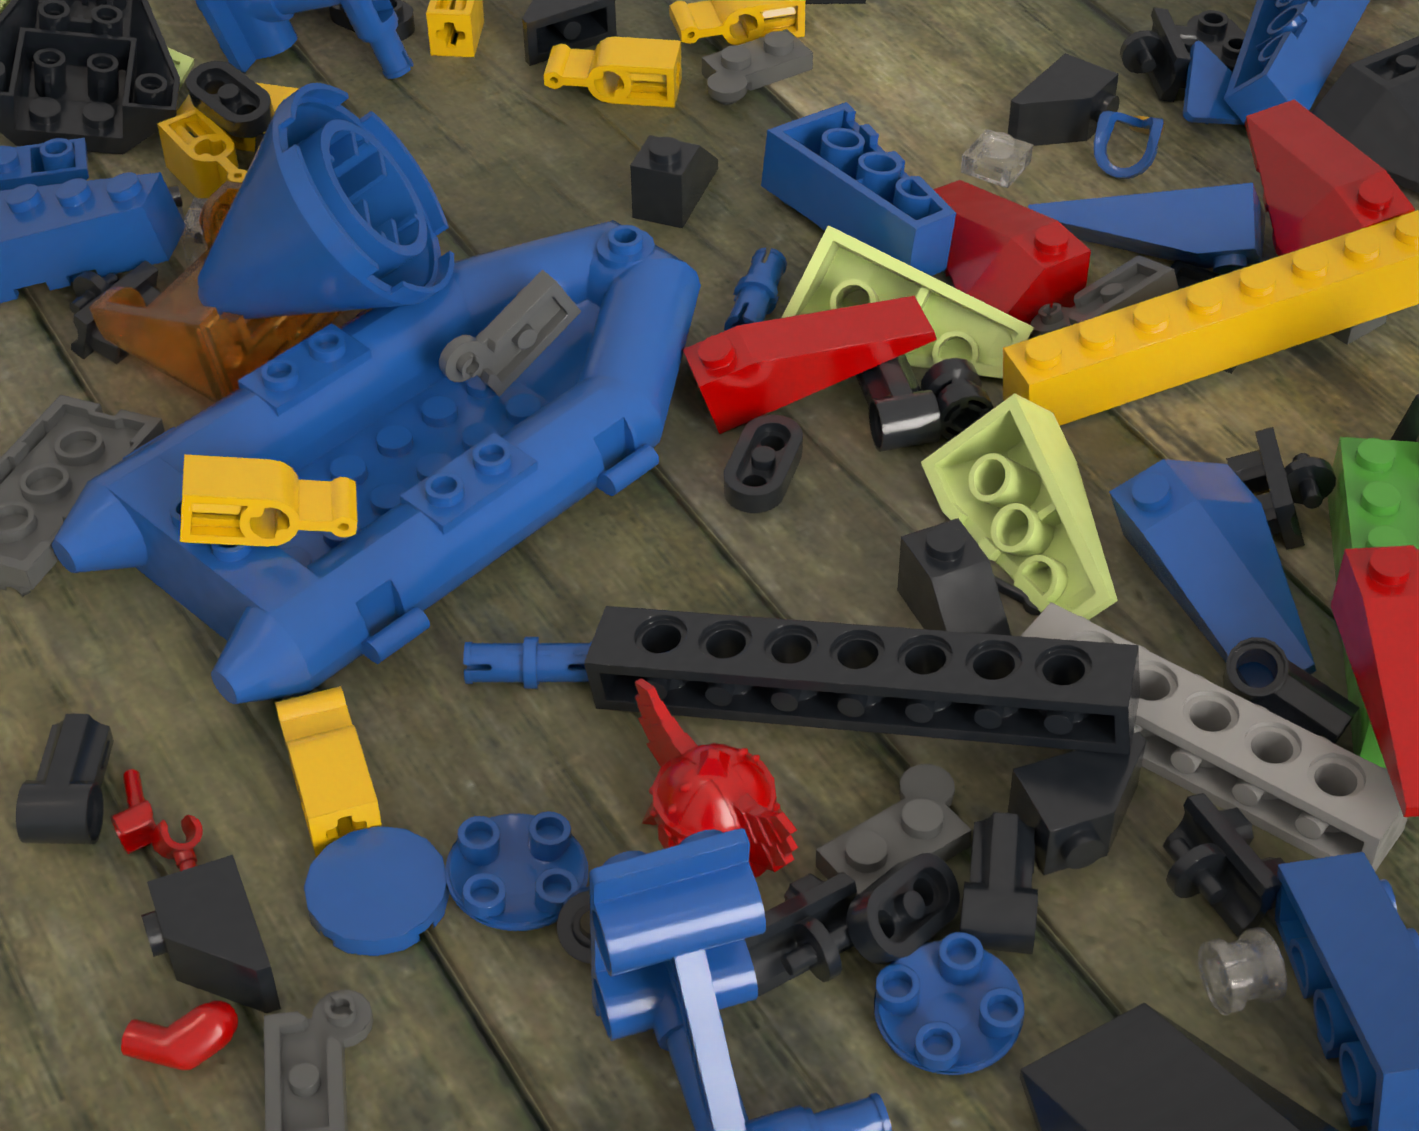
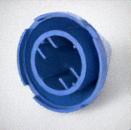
M310 83L284 99L277 107L198 275L199 299L205 309L212 315L234 321L414 305L424 302L448 285L454 271V253L449 251L441 256L437 235L448 229L449 226L434 190L408 149L373 111L359 119L348 109L340 105L349 98L347 92L324 83Z

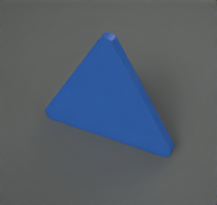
M1196 41L1190 49L1191 60L1188 65L1183 117L1188 122L1245 125L1224 100L1233 72L1204 43Z

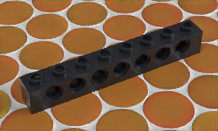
M615 606L605 607L584 662L596 709L640 712L635 699V695L639 694L635 682L642 678L655 687L660 700L664 702L669 713L676 716L1127 755L1131 753L1140 696L1139 645Z

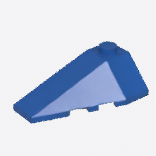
M1253 183L1028 205L1029 209L1058 220L1079 240L1171 261L1180 260L1201 268H1213V272L1219 274H1227L1245 268L1247 264L1262 262L1265 213Z
M1162 459L1109 491L1125 538L1225 662L1231 649L1240 641L1251 637H1260L1275 642L1285 652L1289 661L1310 675L1316 671L1315 663L1262 504L1228 464ZM1248 662L1237 669L1239 679L1252 688H1262L1274 681L1271 671L1265 665L1258 662Z

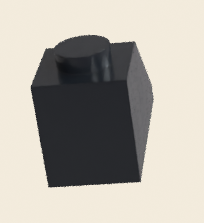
M533 0L522 18L525 62L532 66L547 61L552 46L558 44H565L571 49H584L599 44L600 41L607 37H617L615 0Z
M1065 53L1011 100L1007 144L1017 148L1089 140L1096 133L1098 119L1102 112H1118L1120 99L1116 96L1119 74Z
M649 135L630 165L632 218L683 229L717 172L718 159L700 145L681 142L672 137Z
M959 518L901 536L897 591L924 629L1012 636L990 561Z
M1140 731L1133 734L1130 755L1075 750L1013 769L1008 813L1019 815L1021 821L1035 828L1034 860L1043 876L1067 868H1084L1099 858L1108 855L1138 786L1146 740Z
M233 855L147 882L155 910L142 914L141 917L153 957L168 953L177 981L264 1013L281 1009L271 965Z

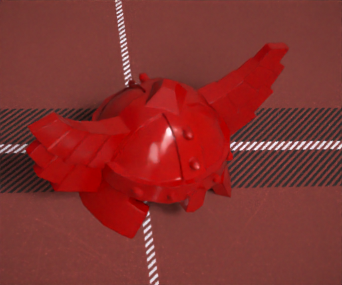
M642 678L636 681L635 685L639 694L635 695V699L641 713V717L638 720L649 740L646 745L661 767L652 787L649 788L653 801L644 816L642 824H658V840L663 848L677 846L688 836L700 831L714 829L724 833L743 828L750 842L749 863L755 878L761 876L767 869L776 872L795 860L792 852L798 846L791 835L797 829L781 810L776 797L775 778L764 762L760 760V756L750 754L747 748L740 749L726 744L711 743L708 745H697L687 733H684L674 716H671L664 702L660 700L655 687Z

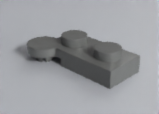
M787 29L773 31L764 37L740 45L728 46L720 52L702 57V75L707 79V93L723 105L736 103L737 100L747 94V90L752 91L813 69V52Z
M1138 255L1074 295L1075 306L1068 308L1062 307L1059 303H1053V308L1050 307V304L1041 307L1038 315L1031 321V326L1034 327L1033 335L1037 337L1173 292L1179 288L1174 269Z
M541 270L475 338L471 335H461L450 341L440 355L439 368L453 382H463L477 375L500 397L581 313V310L558 282L544 270Z
M919 764L910 767L903 773L900 779L899 796L901 801L817 848L816 868L827 880L841 872H845L855 880L857 896L899 862L922 853L934 854L946 862L969 848L971 829L949 808L955 793L954 780L949 772L932 764Z
M338 990L328 993L318 1001L310 1019H307L298 1011L264 1015L265 1131H348L345 1048L357 1045L364 1040L372 1030L374 1020L370 1002L363 994L353 990Z

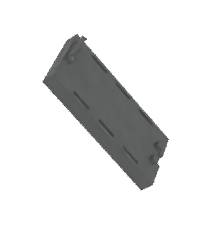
M60 395L0 458V589L6 590L7 587H12L22 597L31 593L30 590H33L58 562V558L52 548V542L87 481L122 461L123 457L164 433L165 429L161 418L123 409L115 416L103 413L101 404Z

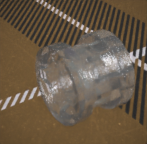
M1256 927L1245 930L1240 934L1238 941L1231 943L1217 938L1200 945L1198 964L1201 979L1209 999L1221 1014L1229 1015L1240 1012L1245 1008L1247 1001L1258 999L1268 1004L1281 1000L1286 996L1288 984L1285 963L1275 940L1264 928Z

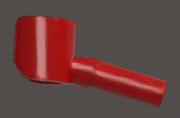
M134 769L127 770L123 774L128 809L110 816L115 833L127 854L152 844L151 835L156 826L151 804L144 798L140 773Z
M186 815L181 820L182 831L186 838L185 843H177L170 837L168 825L164 819L155 826L151 835L154 850L164 858L175 859L176 866L180 871L198 866L194 847L201 840L203 828L199 819L192 815Z

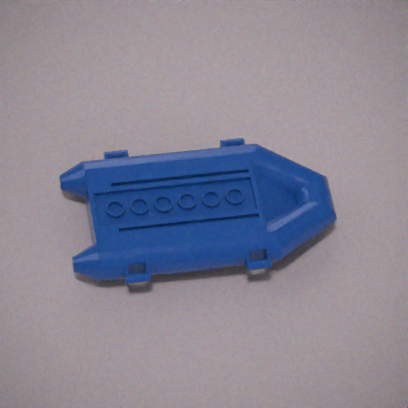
M614 220L455 261L452 278L448 285L424 302L414 305L364 309L355 318L340 327L332 323L239 379V389L179 426L172 427L123 457L122 461L87 481L52 542L54 553L61 564L71 573L135 567L223 637L227 643L211 672V678L219 693L231 704L307 695L362 655L379 664L430 627L429 619L424 613L426 609L597 488L610 496H614L659 464V456L654 447L660 443L684 353L683 349H685L701 287L698 274L686 262L655 245L653 237L647 232L632 225H621ZM541 270H544L555 279L581 310V313L500 397L477 375L463 382H453L439 368L440 355L450 341L461 335H471L475 338ZM184 454L281 461L293 468L299 480L332 481L338 477L352 479L356 481L358 520L356 535L338 537L332 532L298 530L297 534L290 541L279 546L269 547L180 542Z

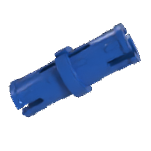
M761 248L754 253L747 275L738 281L734 289L735 304L730 316L726 319L725 331L738 325L762 322L765 320L766 315L772 313L776 308L779 299L777 287L787 268L786 258L781 252L771 248L765 263H763L766 255V248Z
M525 637L524 643L465 642L463 665H467V669H464L465 684H473V682H523L525 689H538L539 682H589L584 662L592 641L590 643H539V637Z

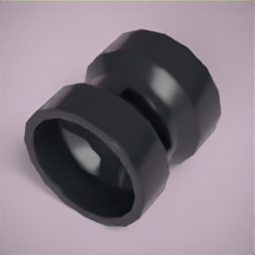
M950 358L942 360L926 371L921 380V390H932L935 395L940 412L941 435L948 440L956 437L994 409L987 392L981 388L982 382L974 365L966 359Z

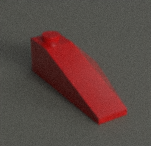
M1295 99L1246 116V131L1255 169L1260 173L1264 190L1263 203L1265 211L1269 212L1273 228L1272 241L1278 256L1415 211L1413 205L1384 168Z
M962 180L933 189L956 212L947 268L944 270L945 276L951 277L956 289L1031 325V321L1038 315L1039 309L1044 305L1050 304L1051 308H1053V303H1059L1062 307L1068 308L1075 306L1074 295L1087 285L1091 250L1058 220Z
M909 296L738 325L717 335L710 336L699 343L683 349L717 430L719 434H722L759 416H763L933 342L937 338L916 297Z
M1413 545L1345 549L1330 607L1403 817L1419 816V550Z

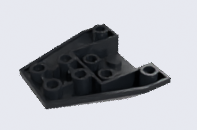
M11 0L0 14V133L16 146L41 144L55 138L67 140L85 138L87 152L123 155L159 131L157 123L177 116L180 77L148 0Z
M1419 36L1350 64L1312 113L1384 168L1396 184L1419 193Z
M1146 1003L1138 1005L1020 1070V1080L1038 1131H1339Z

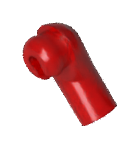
M214 1000L195 1007L168 1027L133 1019L127 1025L122 1036L121 1051L124 1056L178 1070H191L223 1049L231 1041L238 1027V1015L230 1004Z

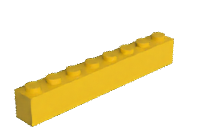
M1419 210L1004 347L1003 400L1005 401L1015 393L1053 412L1059 426L1417 305L1419 304Z

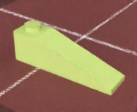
M829 225L782 318L915 296L931 324L937 340L905 353L910 366L930 369L934 364L942 360L961 358L971 362L979 376L1003 379V348L1028 340L1034 330L1033 326Z
M1014 393L921 461L942 512L950 520L959 518L988 559L995 561L1014 580V586L1021 589L1041 613L1052 602L1078 616L1090 620L1118 601L1077 461L1053 412Z

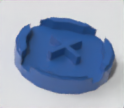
M383 826L352 831L327 845L311 863L304 884L310 921L319 934L321 931L324 936L332 939L333 946L349 954L380 956L403 951L419 942V934L427 930L432 923L433 928H435L444 917L450 895L446 882V869L443 857L428 839L404 828Z

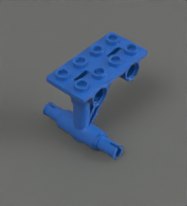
M195 0L229 63L242 73L246 72L256 59L275 56L284 52L296 42L298 37L289 20L295 13L342 5L357 37L362 39L363 42H369L386 79L398 78L411 70L410 67L414 66L396 31L399 19L390 0Z
M740 828L724 833L714 829L700 831L688 836L677 846L647 854L636 850L617 854L608 859L602 866L590 871L592 1004L596 1016H601L605 1031L611 1041L654 1030L660 1048L670 1053L695 1131H892L886 1107L877 1092L869 1094L866 1098L813 1113L810 1107L803 1108L801 1105H797L749 1120L735 1081L723 1029L724 1023L719 1011L756 1000L758 997L756 975L745 939L764 934L766 931V918L757 882L749 863L750 842L745 829Z

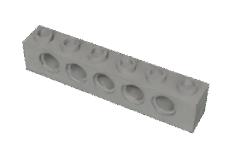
M1052 602L1021 635L1022 637L1136 645ZM1139 645L1140 696L1134 733L1140 731L1146 740L1142 767L1194 794L1204 793L1213 804L1224 810L1237 807L1251 824L1316 858L1364 852L1374 871L1377 870L1404 831L1408 817H1403L1386 768L1380 767L1332 743L1325 737L1316 735L1270 712L1263 706L1254 704Z

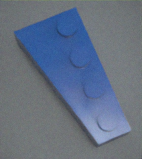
M1257 0L1224 97L1226 103L1244 124L1246 116L1294 99L1310 110L1370 0Z
M847 102L767 130L761 181L763 188L781 199L784 204L794 208L824 231L829 225L930 276L946 270L956 212L920 176H909L904 171L905 160L896 151L885 152L878 145L879 134L869 124L859 125L855 121L856 111Z
M127 172L113 178L89 181L83 178H76L63 184L45 186L25 184L15 189L0 191V303L18 299L19 292L17 289L43 282H46L50 291L71 286V282L85 271L95 269L99 276L105 277L109 273L118 274L133 270L145 260L151 265L169 261L186 225L161 172L141 175Z
M1364 852L1278 864L1277 879L1282 885L1276 896L1275 922L1303 998H1313L1317 1037L1326 1059L1339 1057L1341 1076L1346 1092L1342 1093L1341 1102L1350 1127L1366 1125L1368 1131H1419V935L1414 928L1405 927L1397 912L1395 895L1390 883L1386 879L1379 880Z

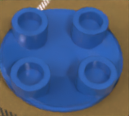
M546 811L537 815L518 813L503 814L491 818L474 816L465 820L458 828L457 840L453 844L446 861V882L449 893L455 903L472 919L500 930L527 931L548 926L558 920L560 909L565 900L575 891L587 886L588 862L580 843L571 834L569 821L561 814Z
M955 932L944 937L942 941L923 944L911 955L891 962L880 971L876 978L874 1014L883 1039L903 1060L928 1072L943 1075H961L973 1073L991 1066L1005 1056L1013 1047L1023 1026L1024 999L1018 981L1000 959L984 950L981 942L975 936L968 933Z

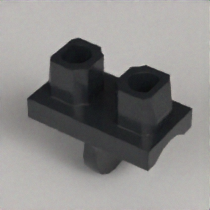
M1154 7L1151 13L1153 21L1152 30L1138 31L1125 39L1120 49V57L1124 67L1130 72L1137 74L1148 73L1160 101L1174 102L1179 88H1186L1188 65L1191 60L1190 49L1197 41V35L1193 27L1175 25L1168 9Z
M145 260L121 279L114 273H109L102 278L91 271H85L77 276L73 281V290L77 298L69 304V308L74 314L73 322L78 332V339L71 343V351L83 360L96 351L115 364H118L131 354L137 343L138 333L128 326L131 322L136 320L151 333H157L169 324L172 319L174 303L156 287L158 269Z
M1270 427L1255 431L1259 450L1226 458L1227 464L1253 494L1270 489V492L1256 495V498L1262 504L1271 534L1282 533L1286 550L1305 546L1294 503L1305 505L1309 509L1319 507L1323 499L1331 494L1336 486L1334 470L1326 460L1310 457L1307 453L1296 455L1293 458V462L1284 468L1274 428Z
M1204 793L1188 796L1183 805L1185 813L1182 821L1166 838L1163 844V848L1175 861L1166 878L1167 885L1179 898H1190L1201 893L1238 938L1255 934L1267 910L1276 906V896L1282 885L1277 879L1278 864L1285 862L1281 857L1265 859L1258 857L1249 846L1254 838L1252 824L1237 807L1218 810Z
M841 872L826 881H822L810 873L790 883L788 890L784 894L785 902L765 912V933L745 939L756 975L758 997L808 970L822 982H827L841 974L842 961L839 954L854 946L848 931L847 913L849 905L857 893L855 880L845 872Z

